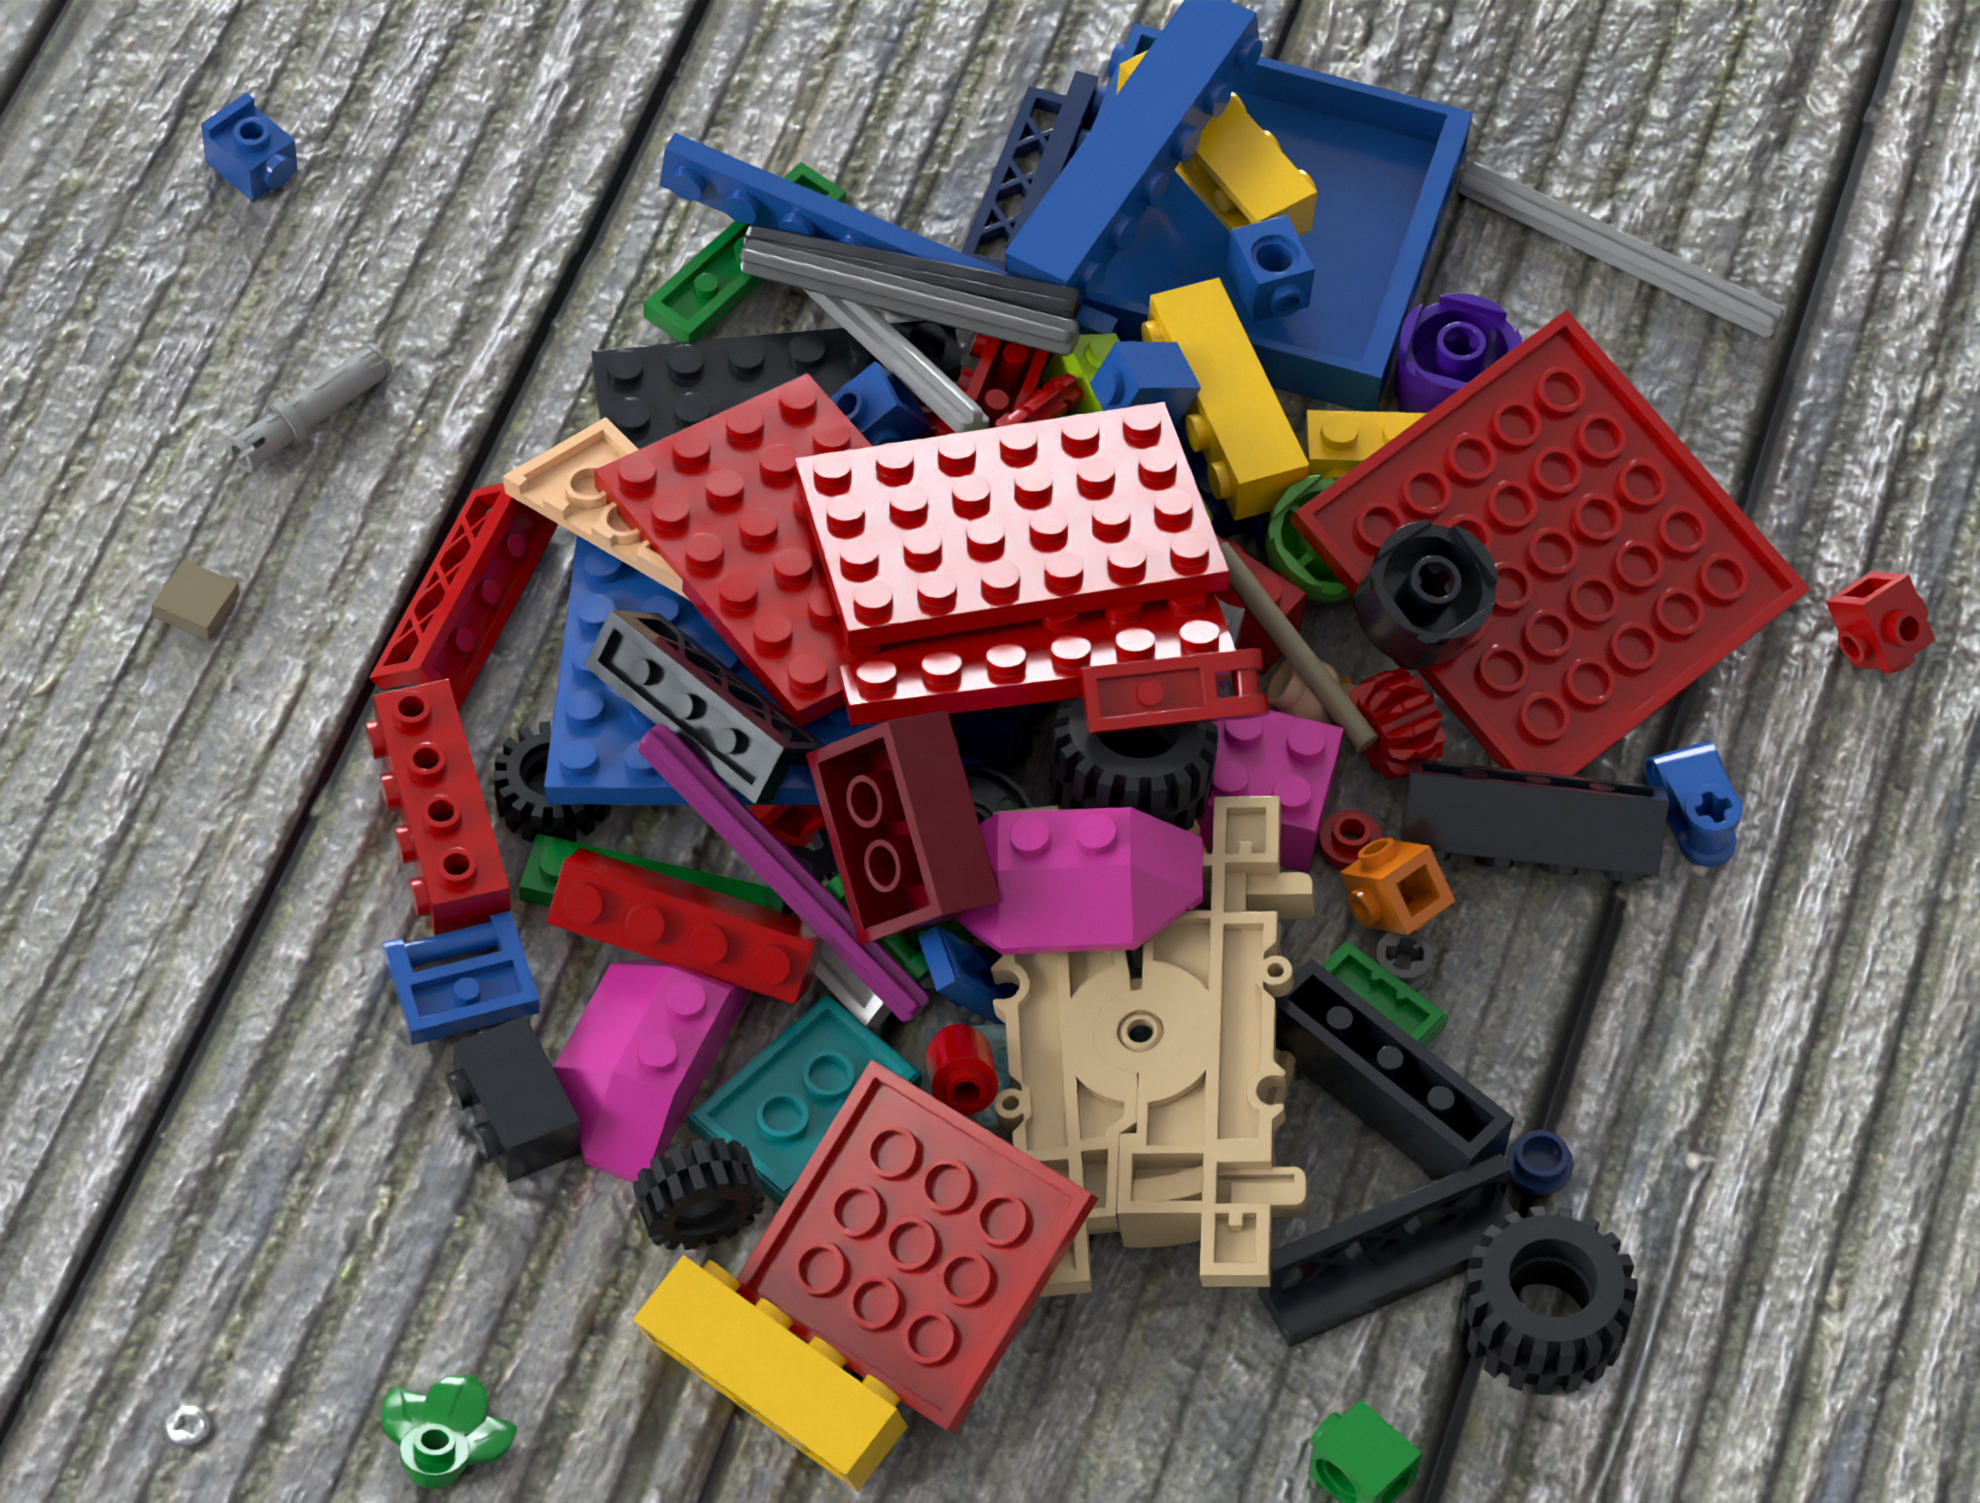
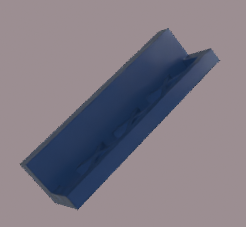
M1076 71L1066 95L1028 86L961 253L1008 272L1006 259L1001 261L977 254L981 245L1003 237L1007 242V249L1073 157L1082 128L1089 130L1093 122L1090 119L1098 88V76ZM1035 109L1058 114L1052 129L1040 132L1032 120ZM1038 150L1042 157L1036 171L1023 175L1014 162L1015 159ZM1021 194L1024 202L1019 214L1006 219L997 206L998 202Z

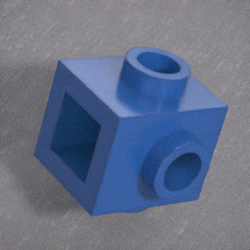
M873 362L853 380L843 385L830 398L872 446L917 440L931 428L914 393L893 373L877 362Z

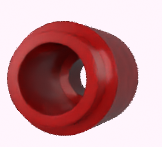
M952 1024L938 1031L926 1050V1064L932 1096L964 1116L974 1115L983 1111L994 1101L998 1092V1078L988 1039L980 1031L965 1024Z

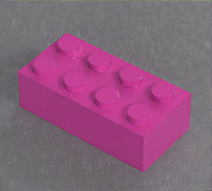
M1269 710V715L1257 718L1212 721V724L1217 725L1219 736L1211 796L1208 799L1207 810L1203 817L1195 818L1200 827L1199 835L1202 837L1205 848L1213 850L1214 797L1280 796V866L1309 873L1318 842L1320 827L1324 820L1338 768L1344 728Z

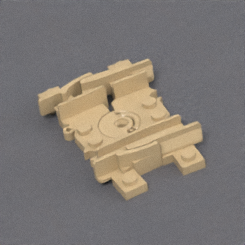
M1280 796L1214 797L1212 854H1203V902L1195 907L1201 910L1184 911L1168 927L1135 950H1131L1134 966L1143 968L1142 978L1130 979L1125 950L1004 954L991 967L995 984L1008 982L1019 987L1017 993L1011 998L993 1000L996 1017L1006 1023L1008 1068L1013 1087L1001 1091L995 1098L994 1107L998 1123L1007 1130H1014L1012 1132L1014 1147L1099 1198L1039 1297L1092 1292L1089 1234L1120 1232L1123 1246L1127 1248L1165 1247L1201 1241L1200 1279L1202 1287H1270L1272 1218L1307 1217L1309 1215V1197L1305 1173L1298 1167H1277L1274 1131L1286 1121L1284 1105H1269L1259 1099L1261 1093L1268 1088H1285L1287 1086L1285 1071L1275 1062L1277 1011L1273 997H1282L1288 994L1293 988L1294 979L1290 962L1281 956V922L1278 919H1311L1315 916V900L1311 877L1302 872L1280 873ZM1057 805L993 812V815L998 812L1059 810V807ZM972 934L973 942L976 946H989ZM1140 1025L1148 1026L1153 1030L1151 1038L1142 1043L1134 1042L1128 1037L1131 1029Z

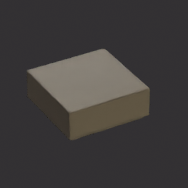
M183 559L153 602V618L209 641L240 596L238 582Z

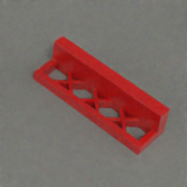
M504 483L472 490L369 678L381 690L414 683L421 685L449 679L457 709H459L559 524L506 494ZM411 655L408 662H404L405 659Z

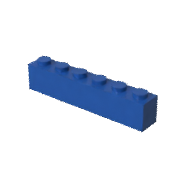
M1184 0L1004 252L1008 275L1074 287L1080 291L1081 301H1083L1085 296L1090 298L1098 291L1105 276L1106 266L1117 251L1123 252L1129 247L1136 234L1138 221L1149 206L1155 207L1162 200L1169 184V177L1180 161L1187 162L1193 156L1200 141L1201 131L1211 117L1217 118L1223 113L1230 100L1232 87L1243 72L1246 74L1250 73L1256 66L1263 48V43L1259 40L1256 12L1229 0Z

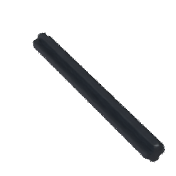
M760 225L749 226L746 235L742 238L741 247L743 249L749 240L756 239L1075 321L1082 307L1080 291L1074 287Z

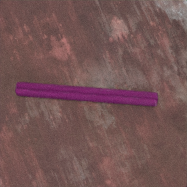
M660 723L641 738L637 746L638 752L901 1021L908 1022L925 1008L930 1000L929 993L878 941L863 945L858 944L850 912L667 725Z

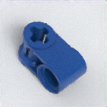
M1705 741L1646 758V782L1648 785L1665 787L1669 800L1666 821L1680 847L1681 853L1695 865L1707 868L1717 867L1728 862L1735 852L1737 838L1734 829L1740 823L1743 808L1740 798L1736 795L1724 771L1722 760L1715 746L1710 741Z

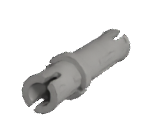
M367 343L360 351L306 389L297 393L287 402L278 400L267 407L264 418L237 436H232L227 440V450L231 457L245 450L250 445L254 446L251 452L235 462L236 465L244 472L252 473L260 464L285 446L294 448L307 439L308 430L324 421L331 414L381 380L390 377L392 367L388 358L369 370L365 368L367 364L384 352L377 345Z

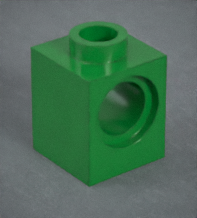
M1360 1400L1343 1416L1338 1412L1332 1413L1315 1430L1310 1439L1313 1450L1308 1475L1340 1503H1395L1415 1484L1422 1453Z

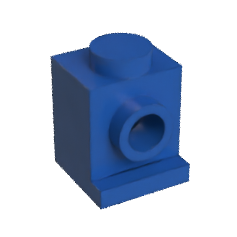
M247 92L201 123L205 162L252 202L271 189L284 185L292 174L298 171L295 139L256 108L254 98Z

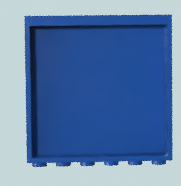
M1133 23L1125 45L1115 44L1107 71V77L1112 79L1108 88L1104 86L1098 87L1093 100L1090 119L1095 121L1093 127L1117 94L1119 64L1149 50L1162 30ZM1260 56L1256 66L1250 73L1246 74L1243 72L1232 87V92L1238 95L1245 106L1246 112L1263 131H1269L1276 138L1282 153L1298 170H1304L1315 184L1317 200L1312 230L1299 236L1315 268L1309 307L1299 309L1297 312L1285 317L1273 316L1255 322L1252 321L1226 268L1231 234L1175 170L1169 177V184L1162 200L1155 207L1149 206L1138 221L1136 234L1129 247L1123 252H1116L1106 266L1105 276L1100 288L1092 297L1088 298L1085 296L1082 304L1118 318L1115 333L1120 342H1143L1141 325L1143 322L1148 321L1150 295L1219 277L1272 388L1357 411L1377 412L1398 351L1402 325L1415 302L1467 150L1473 112ZM1082 128L1074 154L1091 130Z

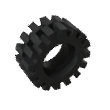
M550 721L539 722L540 733L533 735L529 726L518 730L519 743L509 737L503 743V754L497 753L494 761L495 800L499 817L505 816V825L512 833L521 826L522 839L531 843L536 833L550 837L563 834L564 840L577 842L576 829L579 828L587 837L595 831V819L603 822L607 815V805L610 804H547L546 796L530 790L528 787L529 780L537 774L546 772L551 725Z
M713 1138L710 1144L706 1146L703 1139L691 1141V1148L683 1151L680 1145L669 1149L670 1157L665 1159L658 1155L650 1160L652 1168H642L637 1174L639 1180L633 1182L634 1194L649 1238L657 1246L664 1243L665 1249L675 1250L681 1243L684 1250L696 1249L697 1243L704 1240L707 1246L718 1243L716 1237L722 1234L730 1238L739 1233L738 1225L748 1227L755 1221L753 1214H761L764 1209L762 1202L765 1201V1197L750 1153L746 1146L741 1147L740 1142L734 1139L726 1144L724 1138Z

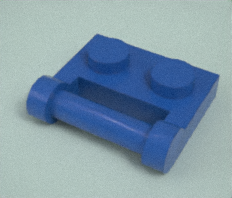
M510 911L490 915V922L419 940L404 943L402 937L382 942L387 971L393 982L412 1045L540 1013L539 997ZM497 947L498 952L414 973L412 970L413 967Z

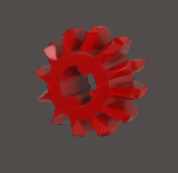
M1403 667L1392 671L1385 670L1362 680L1360 685L1349 691L1350 700L1379 736L1372 746L1360 752L1367 756L1369 766L1374 771H1380L1389 780L1400 776L1407 777L1409 760L1426 759L1436 761L1442 757V744L1446 742V733L1440 726V720L1443 715L1436 710L1433 704L1434 695L1427 694L1422 680L1417 675L1411 676Z

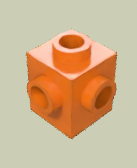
M1389 837L1381 838L1364 846L1358 853L1359 859L1339 872L1349 892L1347 896L1348 906L1356 919L1365 928L1408 935L1423 927L1431 918L1455 902L1433 851L1428 845L1396 841Z

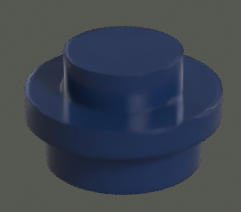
M1546 1130L1531 1131L1518 1138L1511 1145L1506 1160L1511 1168L1509 1177L1512 1182L1521 1190L1534 1195H1550L1563 1189L1571 1178L1574 1166L1571 1151L1563 1139L1555 1133Z

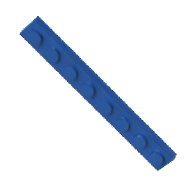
M675 132L664 150L659 186L673 191L680 198L697 201L721 211L737 222L1008 274V272ZM1082 304L1081 311L1076 319V322L1079 324V335L1115 333L1118 318Z

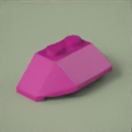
M1132 807L998 812L979 825L994 872V879L1001 903L955 920L1002 955L1135 950L1168 927L1185 910L1188 909L1190 911L1203 902L1202 837Z
M654 958L610 964L553 1066V1070L580 1120L581 1153L585 1164L633 1183L639 1180L637 1174L642 1168H652L650 1160L658 1155L663 1157L752 992L751 990Z

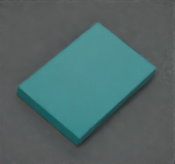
M826 994L688 1116V1128L708 1145L713 1138H724L726 1144L734 1139L740 1142L741 1147L746 1146L762 1191L781 1207L871 1059L918 1088L922 1085V1073Z

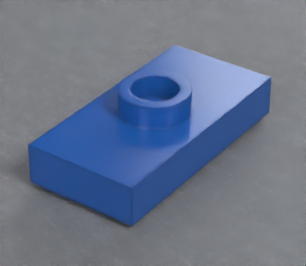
M937 925L918 936L937 992L948 997L957 1007L964 1006L1006 1030V1023L996 1017L993 1000L1011 998L1016 994L1013 983H994L991 967L998 960Z

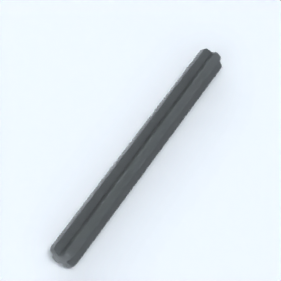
M756 239L749 240L740 254L741 271L749 276L1062 356L1071 355L1079 342V324L1072 319Z

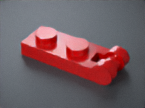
M1240 649L1082 667L1079 670L1087 736L1230 719H1250L1269 715L1267 694H1260L1257 671L1263 669L1261 649ZM1215 675H1232L1233 697L1218 698Z

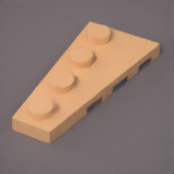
M606 417L502 476L505 493L688 599L682 592L683 580L661 555L650 550V543L647 540L643 543L640 541V531L637 528L631 530L617 514V505L614 502L608 504L605 491L603 490L599 493L595 488V469L639 450Z

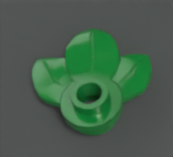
M465 1374L447 1376L432 1385L427 1396L400 1387L393 1388L386 1395L381 1412V1424L384 1434L400 1446V1462L402 1467L414 1483L430 1489L443 1488L453 1484L467 1465L491 1463L501 1458L512 1446L517 1433V1426L507 1420L486 1417L488 1406L486 1389L476 1377Z

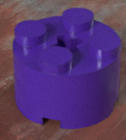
M1464 293L1440 296L1439 303L1429 305L1423 309L1422 303L1414 308L1402 325L1393 376V388L1398 401V411L1405 413H1428L1521 344L1522 337L1518 328L1515 332L1506 321L1507 313L1499 305L1488 299Z

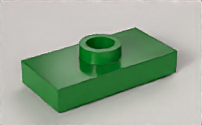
M1346 940L1321 965L1425 1048L1446 1028L1447 1014Z

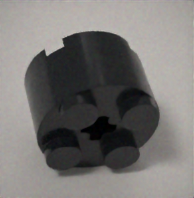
M1419 520L1406 524L1394 531L1385 540L1363 572L1357 590L1354 593L1352 599L1353 608L1357 613V618L1364 634L1380 652L1391 658L1399 667H1403L1406 670H1416L1422 666H1434L1453 659L1468 646L1492 613L1495 604V585L1497 583V570L1494 561L1486 547L1473 534L1455 525L1450 529L1439 525H1431L1433 521Z

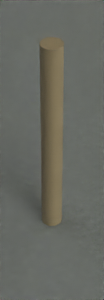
M1228 542L1220 544L1229 569V586L1337 725L1344 728V734L1358 752H1362L1372 746L1379 738L1375 730Z

